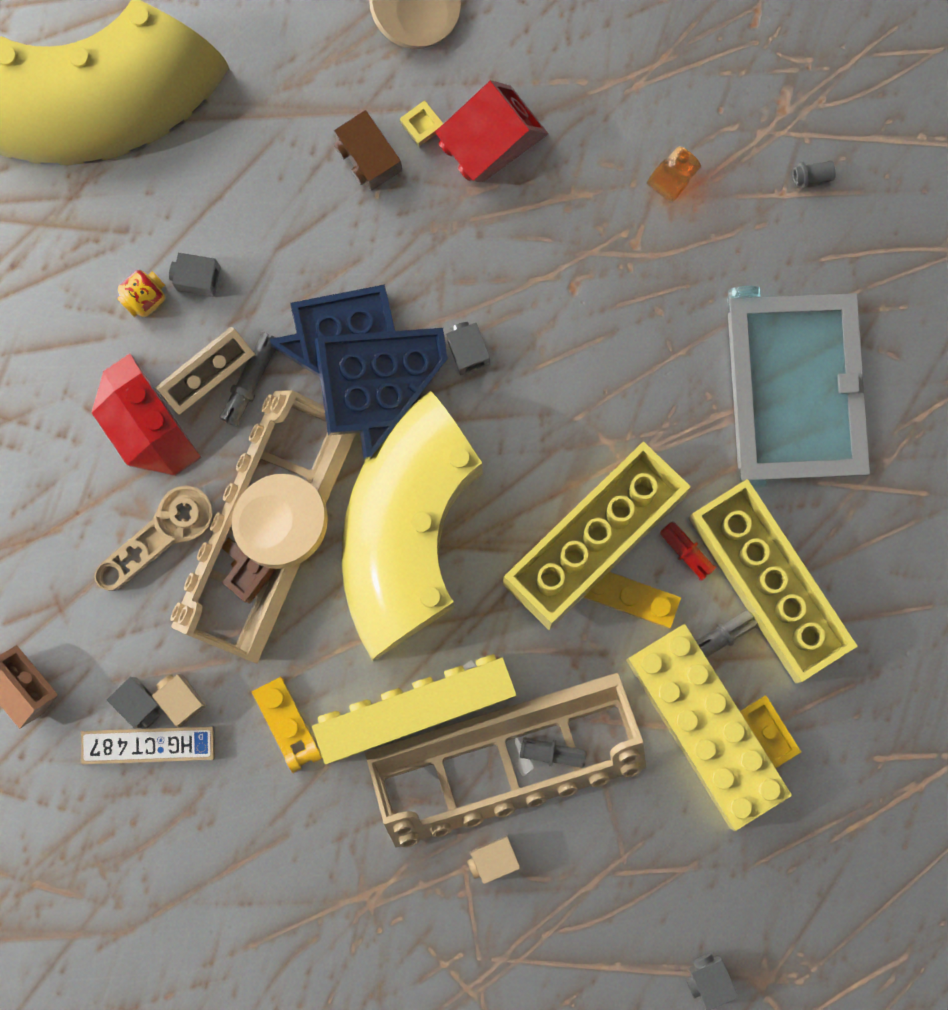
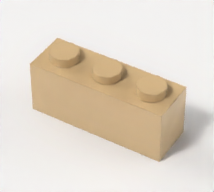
M230 327L158 384L155 389L173 411L180 415L255 355V353L236 329Z

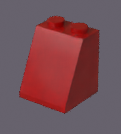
M492 80L486 83L435 131L436 135L440 138L439 145L442 150L450 157L454 156L460 164L458 166L460 173L468 181L485 182L549 134L511 85Z

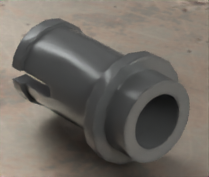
M831 160L808 165L800 162L798 166L793 167L794 183L796 186L801 185L802 188L807 187L810 183L835 180V166Z

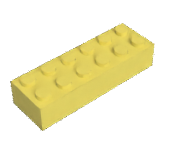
M643 441L504 576L503 586L550 631L686 497L691 486Z
M748 479L690 515L689 521L747 610L754 616L758 627L795 683L805 681L858 647Z
M685 624L626 659V662L730 829L737 831L792 796Z
M494 654L475 660L477 667L465 671L463 665L445 671L446 678L434 682L432 677H427L412 683L414 689L405 693L400 688L381 694L382 701L371 704V701L366 699L350 705L351 712L340 715L339 711H333L317 717L319 723L313 725L312 729L324 764L342 760L516 697L517 695L503 657L496 659Z

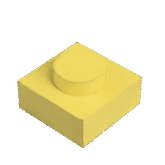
M425 100L400 118L401 125L419 147L435 136V131L443 125L442 121Z

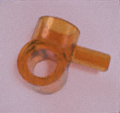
M678 146L668 158L660 163L646 184L672 204L699 171L701 164L691 152Z

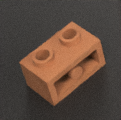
M16 645L0 655V706L20 729L43 715L57 698L58 694Z

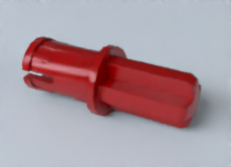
M670 522L661 530L660 535L679 555L677 559L679 561L682 559L699 577L700 581L717 568L697 547L698 542L693 543L675 522Z

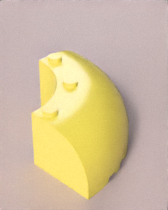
M131 0L123 12L108 26L98 33L74 43L50 47L32 46L1 36L0 155L8 158L28 160L30 163L37 164L59 163V165L84 164V161H93L101 158L107 160L130 153L131 149L145 143L150 144L169 133V129L183 119L187 120L193 114L192 111L204 99L207 100L215 91L229 70V66L221 53L206 39L182 22L141 0Z
M431 391L411 405L372 457L364 462L353 486L345 513L341 555L344 590L351 617L372 661H375L455 608L454 602L443 582L440 570L439 547L441 534L452 505L461 493L483 474V463L451 415Z

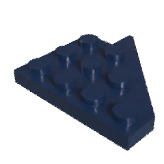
M385 284L291 302L290 307L296 334L270 339L271 347L320 377L315 339L317 337L395 331Z
M443 328L317 337L315 339L328 436L360 433L364 460H369L448 359Z

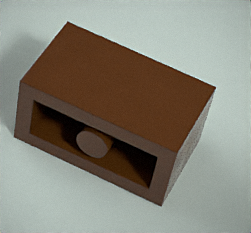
M366 110L334 130L336 142L333 145L343 160L347 157L354 166L351 171L360 185L366 183L372 191L402 171L401 160Z

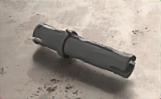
M261 332L260 338L253 350L255 355L248 360L237 384L232 385L230 389L232 394L222 414L219 416L224 422H231L230 425L237 427L248 403L253 402L255 398L253 393L275 351L271 347L270 339L276 337L271 335L269 338L268 333Z

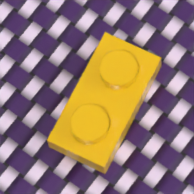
M766 695L740 710V713L775 768L801 753V750Z

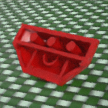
M130 353L103 371L91 413L127 466L176 476L202 458Z

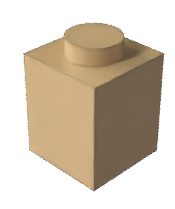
M172 674L168 675L156 685L158 691L152 695L176 727H182L207 707L183 675H176L175 677Z
M507 835L471 850L472 859L467 860L474 879L481 877L483 884L520 869Z

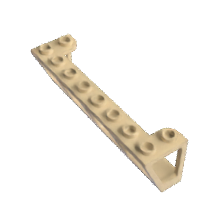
M293 390L274 391L272 395L269 394L262 406V412H264L260 424L257 423L253 427L249 436V441L252 443L247 454L243 453L237 463L236 471H238L235 482L234 484L230 483L225 490L223 500L226 502L221 513L218 512L212 520L210 530L213 532L208 543L205 542L201 546L197 555V560L200 561L195 573H190L184 585V590L187 591L182 603L176 604L171 615V621H173L171 628L256 664L260 659L300 563L274 571L256 595L255 602L236 644L228 643L197 630L196 626L202 613V605L198 603V600L208 577L223 582L227 575L212 570L232 525L235 506L241 495L248 488L260 459L305 477L306 481L321 495L326 505L356 433L328 436L327 432L314 465L310 470L265 452V446L275 423L283 422L291 407L326 421L324 405Z
M618 673L365 752L383 823L395 848L399 846L403 848L412 847L418 844L421 839L431 836L436 838L443 837L451 833L453 829L462 826L468 828L475 827L481 824L484 819L494 816L506 817L513 814L516 809L525 806L538 807L543 805L548 799L557 796L569 797L585 787H601L606 785L611 779L620 776L632 777L646 768L643 740ZM613 707L619 709L628 741L622 742L611 749V760L583 769L573 766V772L519 789L506 747L508 740L553 726H559L566 747L576 748L568 725L570 721ZM496 745L501 755L511 791L457 808L443 765L444 761ZM434 765L449 811L422 820L419 819L416 812L412 811L394 814L385 786V780Z

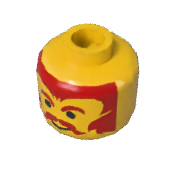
M136 270L119 285L118 292L120 296L117 299L134 318L137 315L147 317L165 301V294L161 290L165 284L153 271L147 275L142 270Z

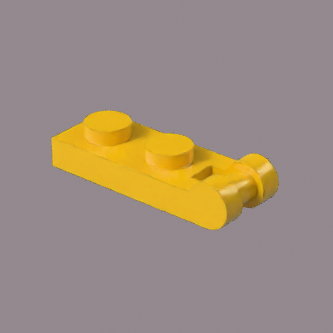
M281 676L252 691L293 774L302 769L301 766L311 760L315 763L322 759L320 750ZM302 740L306 749L295 754L291 745Z

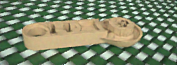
M180 486L167 492L161 500L153 520L97 567L94 574L97 585L108 591L119 590L171 545L194 539L203 534L209 527L212 519V506L206 494L198 488L191 486ZM182 505L186 508L189 505L192 507V510L189 512L191 519L188 521L184 518L180 521L178 518L181 514L179 508ZM131 548L142 549L140 553L142 560L140 562L133 560L125 566L130 569V572L127 573L125 568L116 562L118 558L122 562H126L132 556ZM109 567H115L119 572V579L114 585L109 586L103 581V572Z

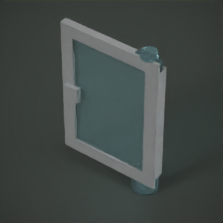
M741 286L729 289L728 324L740 481L748 479L753 488L767 486V480L870 475L857 293L761 297L760 287Z

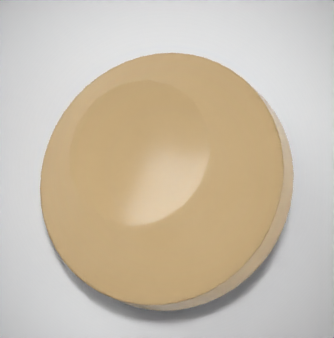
M369 0L373 20L383 35L393 43L410 49L428 48L442 41L455 27L461 9V0Z
M274 474L253 483L239 498L232 516L233 535L241 551L253 562L274 569L292 567L309 558L322 543L328 524L327 509L321 495L309 482L291 474Z

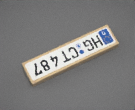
M214 727L81 731V764L215 760Z

